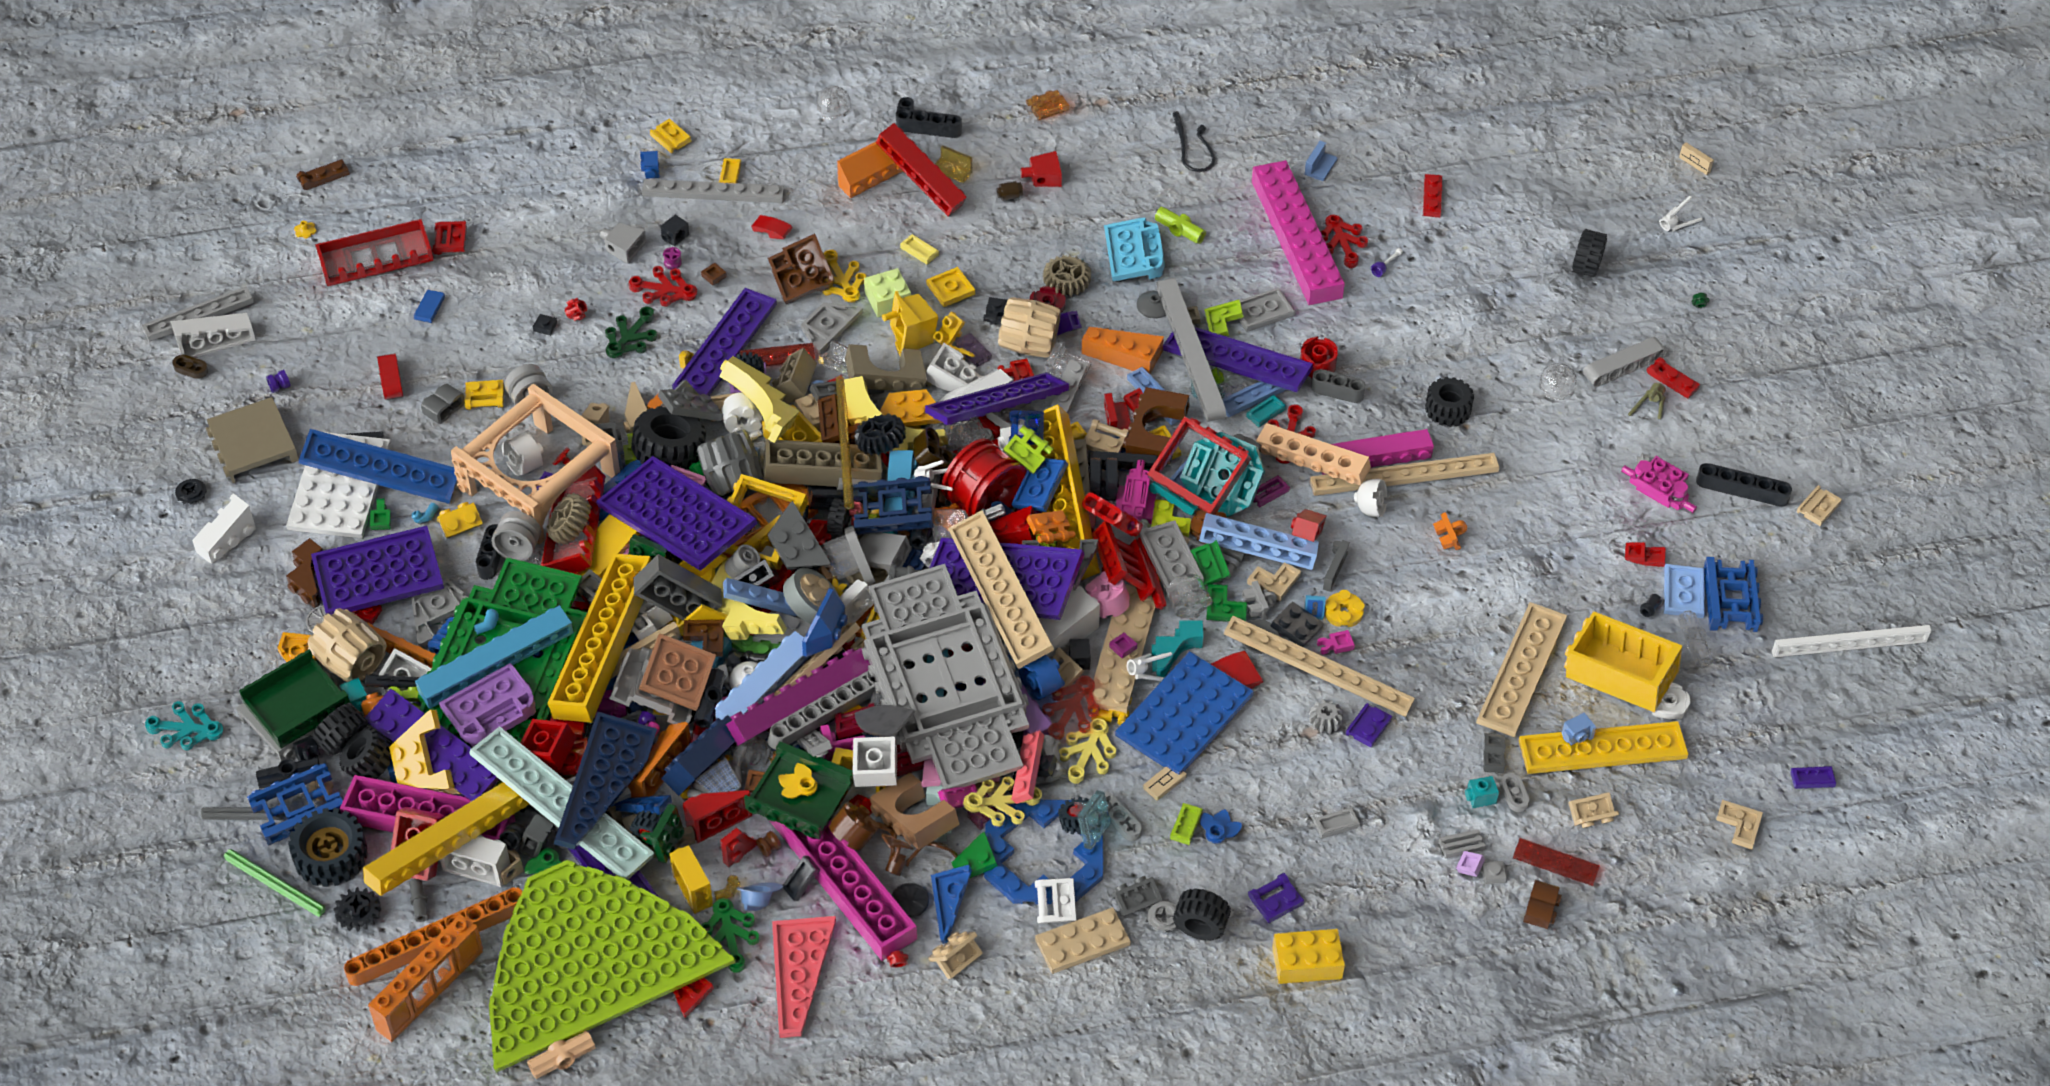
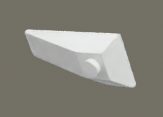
M999 369L947 393L938 402L1013 382V379L1003 370ZM968 421L955 422L954 426L960 429Z
M394 648L379 675L387 673L389 676L421 677L427 674L428 671H431L432 668ZM399 688L400 691H402V692H403V690H408V689H405V688Z

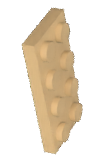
M1113 907L1035 935V941L1052 974L1130 946V939Z

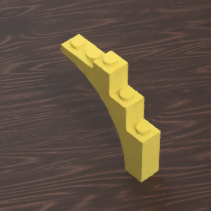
M863 376L844 379L848 420L851 426L858 423L862 425V421H867L868 418L882 414L870 400ZM905 426L906 438L903 440L904 443L899 444V448H894L893 450H914L913 440L923 430ZM935 430L939 436V445L942 447L948 444L945 430Z
M729 558L723 561L711 583L721 588L722 606L717 611L728 615L722 627L729 639L747 640L750 634H784L787 628L779 614L760 612L745 603L724 598L723 582L726 577L732 578L725 570V563Z

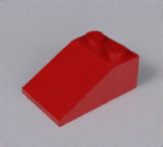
M742 790L702 793L695 797H690L687 801L683 802L686 827L692 825L696 842L700 843L752 817V813L745 809L744 796L750 797V792Z

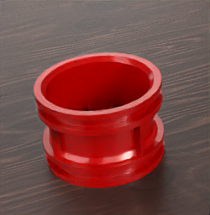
M982 438L967 445L953 459L942 480V485L952 487L953 490L941 489V492L952 504L957 503L960 509L966 512L969 517L982 511V509H989L995 501H1001L1012 509L1013 506L1011 504L1027 471L1023 465L1006 455L992 441Z

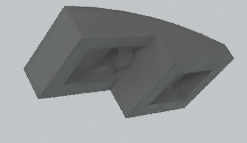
M1484 733L1483 771L1504 773L1505 735Z

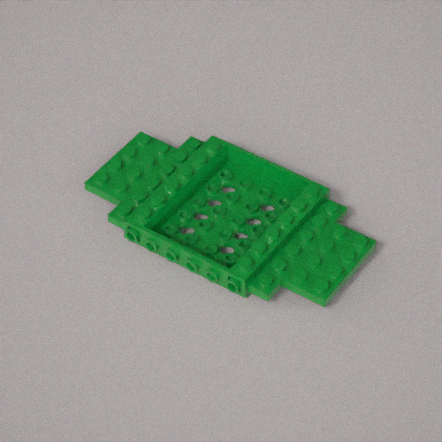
M507 557L493 589L474 585L469 597L462 598L460 605L456 606L454 619L448 624L447 635L445 638H442L440 651L438 654H435L432 669L427 674L437 670L441 665H446L457 657L473 651L476 647L487 644L495 637L508 633L512 628L527 623L531 618H536L547 610L560 605L572 623L573 634L542 650L544 652L542 657L534 658L531 655L513 665L523 680L530 686L536 705V713L506 731L520 743L532 719L550 721L552 718V713L548 706L549 698L587 615V612L571 609L582 582V575ZM487 610H496L499 618L495 628L477 635L474 625L484 622ZM479 636L487 638L482 644H477L475 639ZM418 692V699L421 704L419 710L425 714L429 710H437L440 725L473 748L469 743L461 739L459 732L440 708V705L438 704L429 709Z

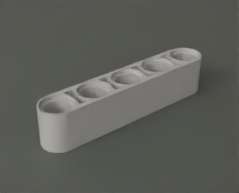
M1651 337L1588 364L1584 368L1583 374L1594 387H1599L1653 364L1658 357L1664 358L1668 350L1656 337Z

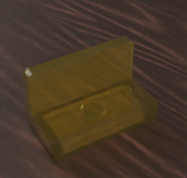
M944 145L941 147V157L935 164L939 166L946 176L964 183L972 174V157Z

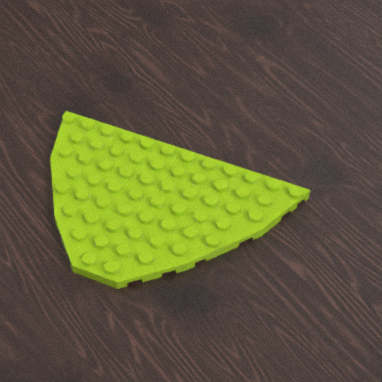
M569 860L527 878L524 885L525 888L513 910L512 918L504 931L502 949L499 954L494 978L493 992L489 1002L493 1068L495 1073L547 1050L551 1044L558 1040L567 1041L585 1031L591 1030L735 963V959L690 914L669 905L667 901L643 888L633 885L625 878L616 875L611 876L605 874L604 871L588 866L586 868Z

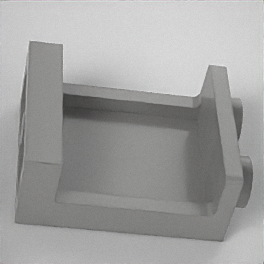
M871 533L864 534L859 540L869 567L886 569L888 574L891 564H895L898 567L903 566L912 549L907 537L903 535ZM852 553L850 561L853 567H856L858 565Z

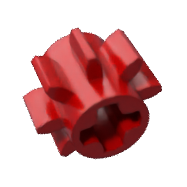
M572 298L566 302L568 306L565 307V314L569 319L576 321L586 317L584 313L587 312V305L583 300Z

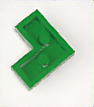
M1208 584L1206 620L1230 622L1232 616L1246 621L1247 602L1227 601L1228 585Z

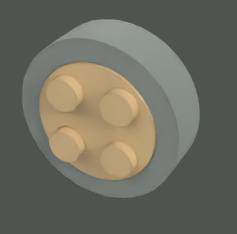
M809 568L798 569L783 585V593L788 605L798 617L809 624H812L828 589L833 588L838 595L833 585L823 575Z

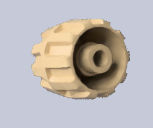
M1009 298L1004 308V316L1001 319L1002 325L998 338L999 346L1024 355L1049 357L1057 337L1061 315L1060 309L1036 300Z
M341 608L336 609L332 615L327 613L324 616V621L315 625L313 628L314 634L308 638V650H311L312 655L330 672L346 682L359 678L361 682L364 681L366 674L371 675L378 668L386 654L385 649L387 645L385 640L364 620L350 611Z

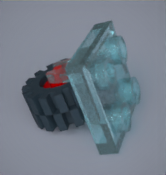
M1097 790L1090 800L1088 798L1082 800V797H1078V800L1071 798V802L1069 800L1065 801V804H1061V808L1058 810L1062 829H1065L1066 833L1070 831V834L1073 835L1075 832H1077V835L1082 834L1084 848L1091 850L1100 841L1102 834L1111 824L1105 792Z

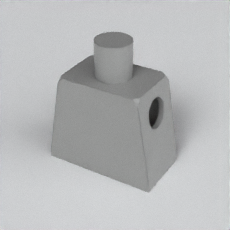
M621 223L617 224L612 230L604 228L600 234V237L605 239L607 252L627 264L646 243L644 229Z

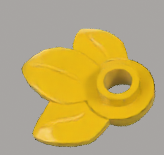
M796 764L794 774L778 776L779 782L784 788L781 795L786 798H797L801 795L809 796L817 790V782L812 777V771L803 764Z

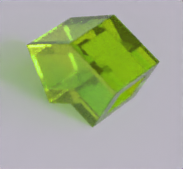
M1215 367L1211 372L1217 387L1220 388V383L1225 380L1223 372Z

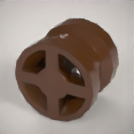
M772 831L767 832L765 837L756 839L759 850L766 857H769L772 851L779 850L782 847L780 840Z

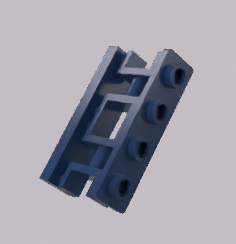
M917 476L914 479L897 478L893 481L882 479L872 483L861 481L852 485L854 500H863L864 514L854 515V528L857 535L934 528L932 507L923 508L922 498L924 494H932V484L929 477ZM917 490V498L907 499L906 491ZM878 493L879 502L868 503V494ZM902 497V510L884 512V498ZM918 506L919 514L908 515L907 507ZM879 509L880 518L869 519V510Z

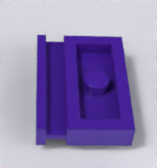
M1366 703L1347 728L1346 735L1349 736L1350 734L1355 740L1372 748L1391 722L1392 716Z

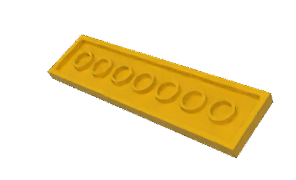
M1678 721L1596 729L1592 740L1587 738L1585 741L1577 742L1573 745H1570L1569 742L1567 743L1563 739L1562 732L1519 736V744L1527 774L1682 760L1688 757V751Z

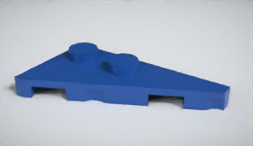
M671 795L633 797L622 800L612 806L616 807V811L637 814L639 811L644 810L645 812L650 811L651 814L661 815L668 804L672 803Z
M970 865L931 875L940 941L943 944L948 942V937L951 935L972 872Z

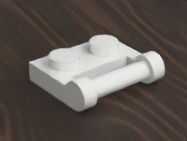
M1073 878L1035 881V888L1038 891V924L1076 921ZM1046 887H1052L1054 915H1048Z

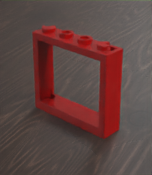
M1184 416L1147 475L1155 482L1206 513L1216 515L1251 461L1248 455L1249 451L1241 446L1236 448L1232 445L1233 442L1225 436L1221 439L1216 436L1217 432L1210 427L1205 429L1200 426L1201 422L1192 417L1188 419ZM1189 429L1241 459L1212 505L1161 474Z

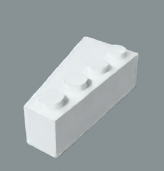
M247 313L170 321L181 355H188L194 358L256 340Z

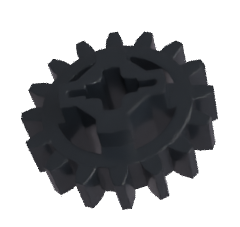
M356 887L355 892L348 889L347 895L341 894V900L335 901L337 907L333 910L336 921L340 923L342 928L347 926L348 931H351L353 927L356 928L357 932H359L360 927H364L367 930V924L375 925L374 918H380L379 912L382 911L379 897L375 896L374 891L368 893L367 888L360 891L359 887Z

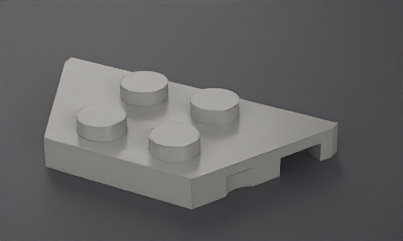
M823 302L801 324V329L817 354L821 355L863 313V308L848 309L846 305H834Z

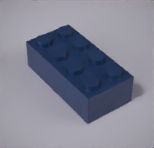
M729 715L722 720L718 718L708 729L700 734L695 741L664 769L667 773L661 779L678 796L736 742L726 726L727 723L732 721Z

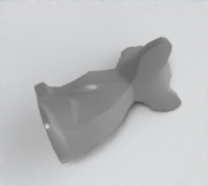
M1044 735L1041 756L1055 755L1058 761L1052 776H1044L1045 782H1048L1050 778H1059L1067 774V770L1060 763V753L1058 751V746L1061 744L1060 740H1056L1049 735Z

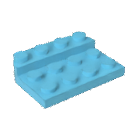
M1138 218L1104 225L1113 282L1148 275L1149 279L1158 278L1163 275L1165 261L1157 223L1154 224L1146 221V218Z

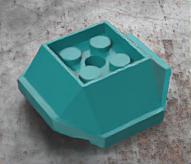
M1219 432L1216 436L1221 439L1225 436L1233 442L1232 445L1236 448L1239 446L1249 451L1248 455L1251 458V461L1218 510V512H1223L1227 517H1230L1251 507L1265 469L1257 446L1227 433ZM1204 438L1194 442L1180 478L1188 491L1212 505L1241 459ZM1225 469L1229 472V477L1226 480L1222 477V472Z

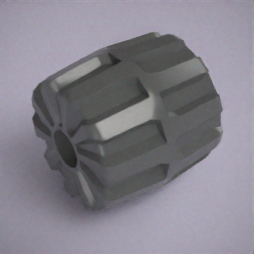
M746 430L731 432L726 436L722 435L697 447L703 474L711 491L716 495L725 497L733 494L734 483H737L741 474L764 481L758 453Z

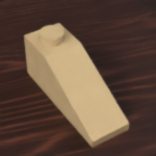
M635 381L631 382L625 410L626 422H623L626 433H633L636 418L644 411H647Z

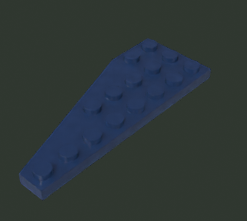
M597 712L554 844L575 850L646 766L657 732L656 728Z

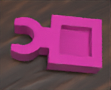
M1349 630L1329 634V639L1319 638L1317 640V646H1326L1321 647V654H1327L1330 650H1334L1335 654L1354 650L1355 647Z

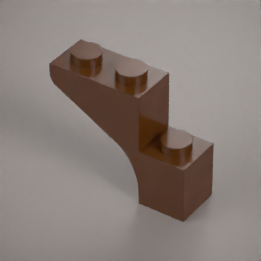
M309 538L292 551L293 563L297 568L286 575L289 590L293 594L297 593L304 603L316 608L320 605V599L314 580L315 568L311 554L321 552L323 548Z

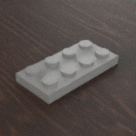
M1176 521L1141 530L1139 537L1167 593L1204 583V577Z

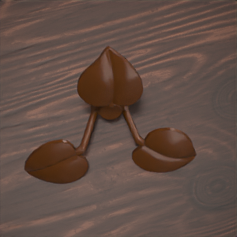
M877 822L880 825V829L891 834V836L883 833L881 835L888 847L891 848L885 870L900 876L904 866L908 867L922 848L920 850L916 849L905 860L906 855L900 853L901 847L914 850V848L904 841L897 840V834L891 826ZM932 841L926 845L947 850L955 858L958 856L953 849L941 842Z

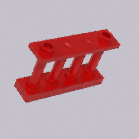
M1104 521L1092 533L1093 539H1098L1099 541L1097 550L1108 581L1114 586L1122 579L1136 587L1140 600L1144 602L1152 595L1156 587L1139 541L1134 539L1129 545L1114 536L1111 525Z

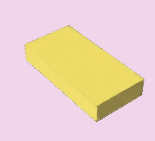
M913 234L900 243L901 249L926 265L939 255L937 249Z

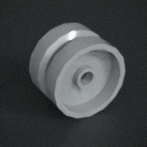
M524 364L510 372L505 380V389L515 405L529 395L528 387L532 384H535L551 396L553 394L552 385L542 369L535 364Z
M519 511L507 512L501 517L498 527L493 534L492 545L505 558L508 557L520 561L526 560L533 553L541 535V528L538 522L526 513Z

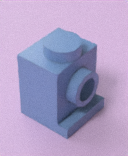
M1582 713L1564 722L1562 730L1563 739L1567 743L1569 742L1570 745L1577 742L1581 743L1587 738L1592 740L1596 726L1585 713Z

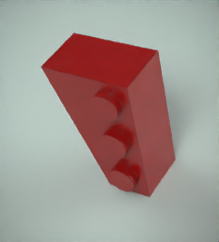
M1032 505L989 523L999 543L1022 544V540H1036V535H1033L1026 520L1028 515L1035 514Z

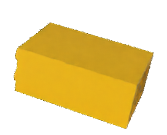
M1593 611L1589 618L1586 617L1582 630L1577 631L1574 643L1572 645L1569 644L1566 649L1565 655L1567 660L1564 665L1566 677L1655 713L1671 683H1673L1680 671L1683 646Z

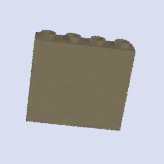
M272 397L207 419L209 426L206 427L209 438L213 437L214 440L211 441L215 451L219 450L217 457L220 464H225L222 467L226 478H231L232 483H236L233 476L235 474L289 456L291 463L299 461L296 448Z

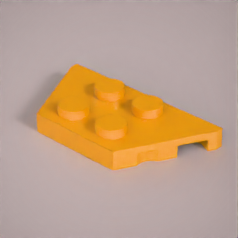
M927 389L889 393L880 410L884 415L890 413L900 417L906 427L943 423L925 413L926 405L936 403Z

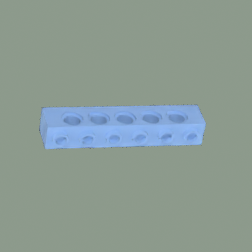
M1209 513L1205 515L1199 539L1200 542L1209 544L1217 540L1218 545L1223 548L1282 563L1285 562L1309 570L1313 569L1319 545L1318 541L1312 542L1291 534Z

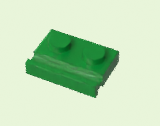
M1217 540L1190 550L1204 577V587L1208 586V584L1219 582L1226 577H1231Z

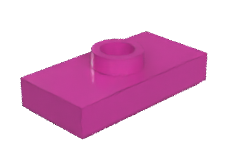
M975 784L966 787L946 788L938 791V795L941 801L945 800L957 809L964 807V798L972 792L976 793L977 789Z

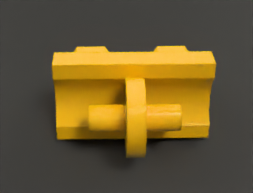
M950 311L949 315L945 316L942 320V326L939 331L935 332L933 338L941 345L947 342L953 344L956 337H961V329L965 321L959 318L956 313Z

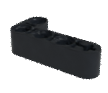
M903 97L899 100L896 110V125L904 132L948 138H958L962 135V118L960 116L914 110V100L912 98Z

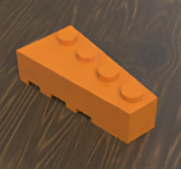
M1088 327L1082 338L1081 354L1132 371L1143 367L1151 374L1163 352L1164 336Z

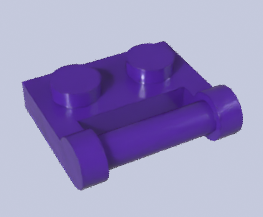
M1285 873L1278 875L1277 879L1258 889L1248 891L1250 900L1268 923L1304 905V899L1290 883ZM1280 886L1283 887L1284 890L1263 901L1260 898Z

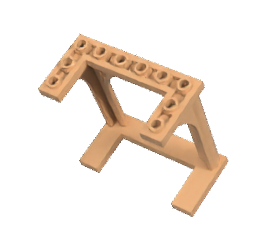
M532 384L528 387L529 395L465 447L460 449L455 446L451 450L458 483L457 487L461 492H466L470 496L477 493L476 478L484 487L493 490L498 497H503L511 506L517 507L521 512L526 513L528 516L530 515L538 522L541 528V535L537 543L541 544L545 541L543 524L547 513L565 489L599 461L601 462L602 472L611 478L620 472L616 440L535 384ZM530 414H533L534 425L547 434L553 430L552 415L592 442L591 445L557 473L537 481H520L503 474L494 462V451L498 442ZM481 457H486L489 459L487 462L480 463L477 461V459ZM525 487H530L532 492L526 495L522 490Z

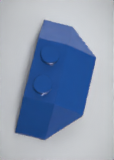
M833 588L828 589L802 641L803 656L807 657L832 648L835 641L839 640L842 627H845L847 624L848 615H845V605Z

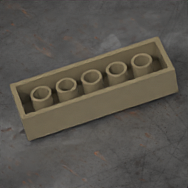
M768 439L765 440L763 461L764 481L838 487L839 478L881 480V454L879 456L877 454L873 456L864 454L857 445L777 440L773 443Z

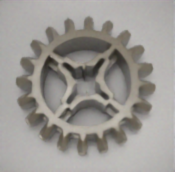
M1063 254L1062 257L1056 256L1055 260L1050 259V262L1046 263L1043 270V281L1045 286L1055 287L1056 293H1059L1060 290L1062 295L1072 297L1075 294L1078 296L1080 292L1084 293L1085 289L1088 288L1091 281V270L1088 263L1084 262V259H1079L1078 256L1072 257L1071 254L1069 256H1064Z
M575 493L563 497L562 501H559L558 505L554 507V511L551 513L550 519H548V536L553 541L563 545L574 541L575 537H578L579 533L583 531L584 526L587 525L588 515L591 512L589 501Z

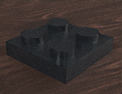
M1291 602L1272 621L1270 627L1293 643L1304 647L1323 628L1325 623L1295 602Z

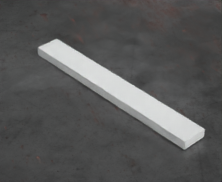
M1930 625L1779 639L1775 640L1772 654L1773 657L1925 643L1929 638L1931 628Z

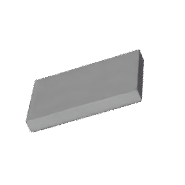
M1279 287L1240 300L1244 317L1238 319L1246 332L1295 316V310Z

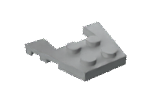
M448 580L443 581L444 589L411 597L418 646L422 648L427 646L434 636L429 626L453 616L456 606L460 605L462 598L465 599L467 597L465 592Z

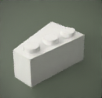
M235 494L231 495V502L224 509L220 508L218 510V517L212 523L208 522L192 540L196 553L211 564L222 558L224 554L236 547L238 543L256 530L249 505Z

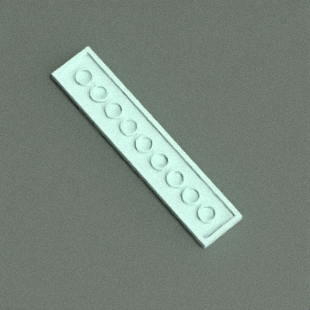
M500 726L470 749L472 757L559 827L573 787L570 783ZM606 813L579 844L614 874L627 880L654 856L652 850Z

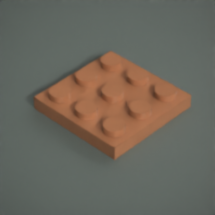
M659 633L639 690L696 711L716 655Z

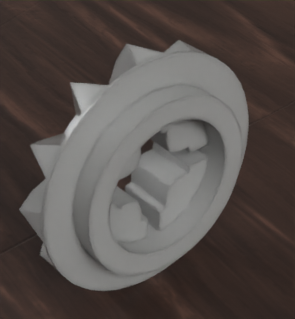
M1167 901L1153 904L1147 914L1149 925H1152L1156 931L1162 930L1164 933L1168 930L1173 931L1177 927L1173 921L1176 905ZM1163 911L1165 912L1167 917V920L1165 922H1163L1161 918Z

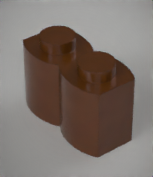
M1535 880L1523 922L1548 929L1550 923L1554 924L1557 912L1553 911L1554 906L1559 907L1562 897L1561 894H1558L1560 887Z

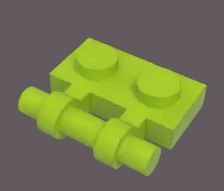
M1023 425L1019 431L1024 437L1021 439L1015 434L1003 451L1034 474L1046 459L1040 453L1044 450L1050 454L1053 448L1048 445V441L1038 437L1033 429H1028ZM1031 440L1038 447L1034 449L1027 442Z

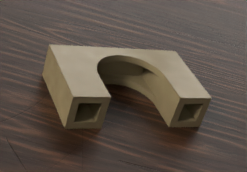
M848 345L845 361L849 379L863 376L867 389L903 392L924 389L927 377L921 350L903 348L899 359L900 370L885 371L872 364L866 345Z

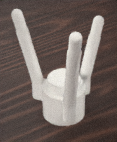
M1689 196L1678 207H1674L1666 216L1660 219V225L1665 231L1671 229L1675 232L1679 228L1703 220L1698 218L1677 225L1679 219L1676 213L1692 199V196Z
M943 460L925 466H918L914 476L929 477L932 481L934 474L945 473L947 468L939 470L930 469L944 463ZM931 483L932 488L953 490L949 486Z
M1172 652L1153 657L1149 653L1135 659H1129L1127 671L1130 675H1135L1136 679L1143 678L1162 681L1164 677L1143 673L1148 669V662L1172 656Z

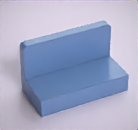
M1318 142L1306 161L1304 175L1320 181L1326 179L1337 161L1336 156L1325 153L1326 142Z

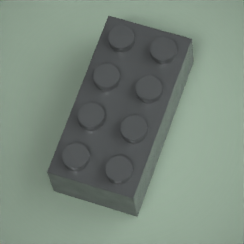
M659 554L634 577L635 595L681 620L687 618L702 604L714 610L722 606L721 588Z

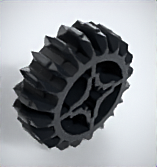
M882 413L880 416L875 415L873 418H868L867 421H862V425L857 426L855 442L864 454H870L871 456L877 454L879 456L881 453L886 454L888 451H893L894 448H899V444L904 443L906 428L900 417L890 413L887 415Z

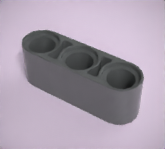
M1319 369L1313 373L1311 389L1314 393L1352 403H1360L1364 399L1365 382L1358 378Z

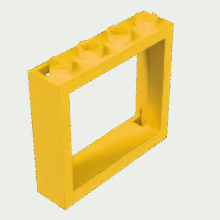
M741 474L737 483H734L732 497L727 499L728 502L739 508L748 488L789 502L793 501L801 516H803L809 502L804 493ZM731 545L724 553L733 555L739 547ZM775 549L772 557L759 553L760 562L766 559L773 563L777 570L781 569L783 561Z

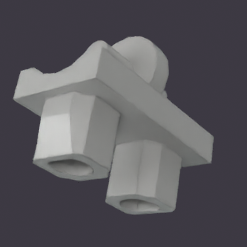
M1253 581L1251 588L1242 590L1244 602L1254 601L1253 604L1248 605L1250 617L1260 616L1262 620H1268L1266 613L1269 608L1274 607L1273 603L1277 599L1276 594L1268 592L1267 589L1262 591L1258 581Z

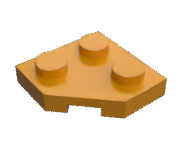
M283 632L277 647L278 652L286 662L292 660L300 653L308 650V638L311 635Z

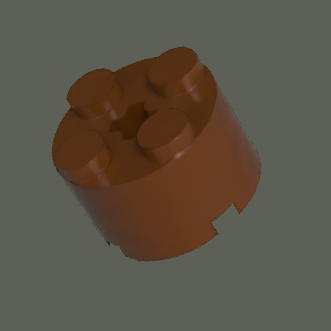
M846 802L830 822L829 828L839 841L844 839L848 842L847 846L849 848L861 851L880 828V825L869 816L870 812L866 807L862 805L857 807L850 802Z

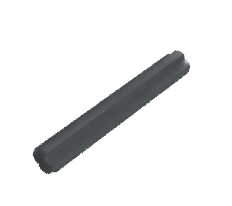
M203 807L200 812L202 819L268 820L264 809L253 813L251 807ZM284 812L274 816L273 820H282Z

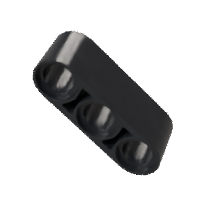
M492 524L486 528L477 554V572L483 580H489L495 576L501 555L494 549L491 541L498 524Z

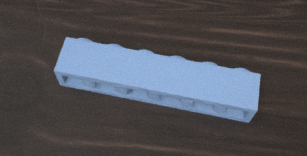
M796 631L790 636L787 635L777 649L771 650L764 662L760 661L757 664L755 671L751 675L747 674L738 687H734L730 691L729 696L716 705L715 719L720 718L722 720L727 715L731 717L740 711L744 714L748 712L747 707L756 702L759 705L764 703L763 698L775 692L812 656H803L802 641L804 637Z

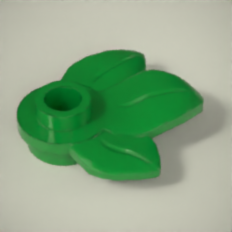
M551 848L543 849L538 854V857L532 858L527 862L525 874L535 875L562 863L559 861L558 853ZM550 855L552 859L546 861L544 857Z

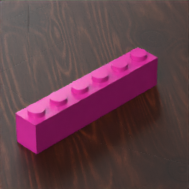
M1428 429L1331 444L1368 456L1371 468L1432 458L1434 448Z

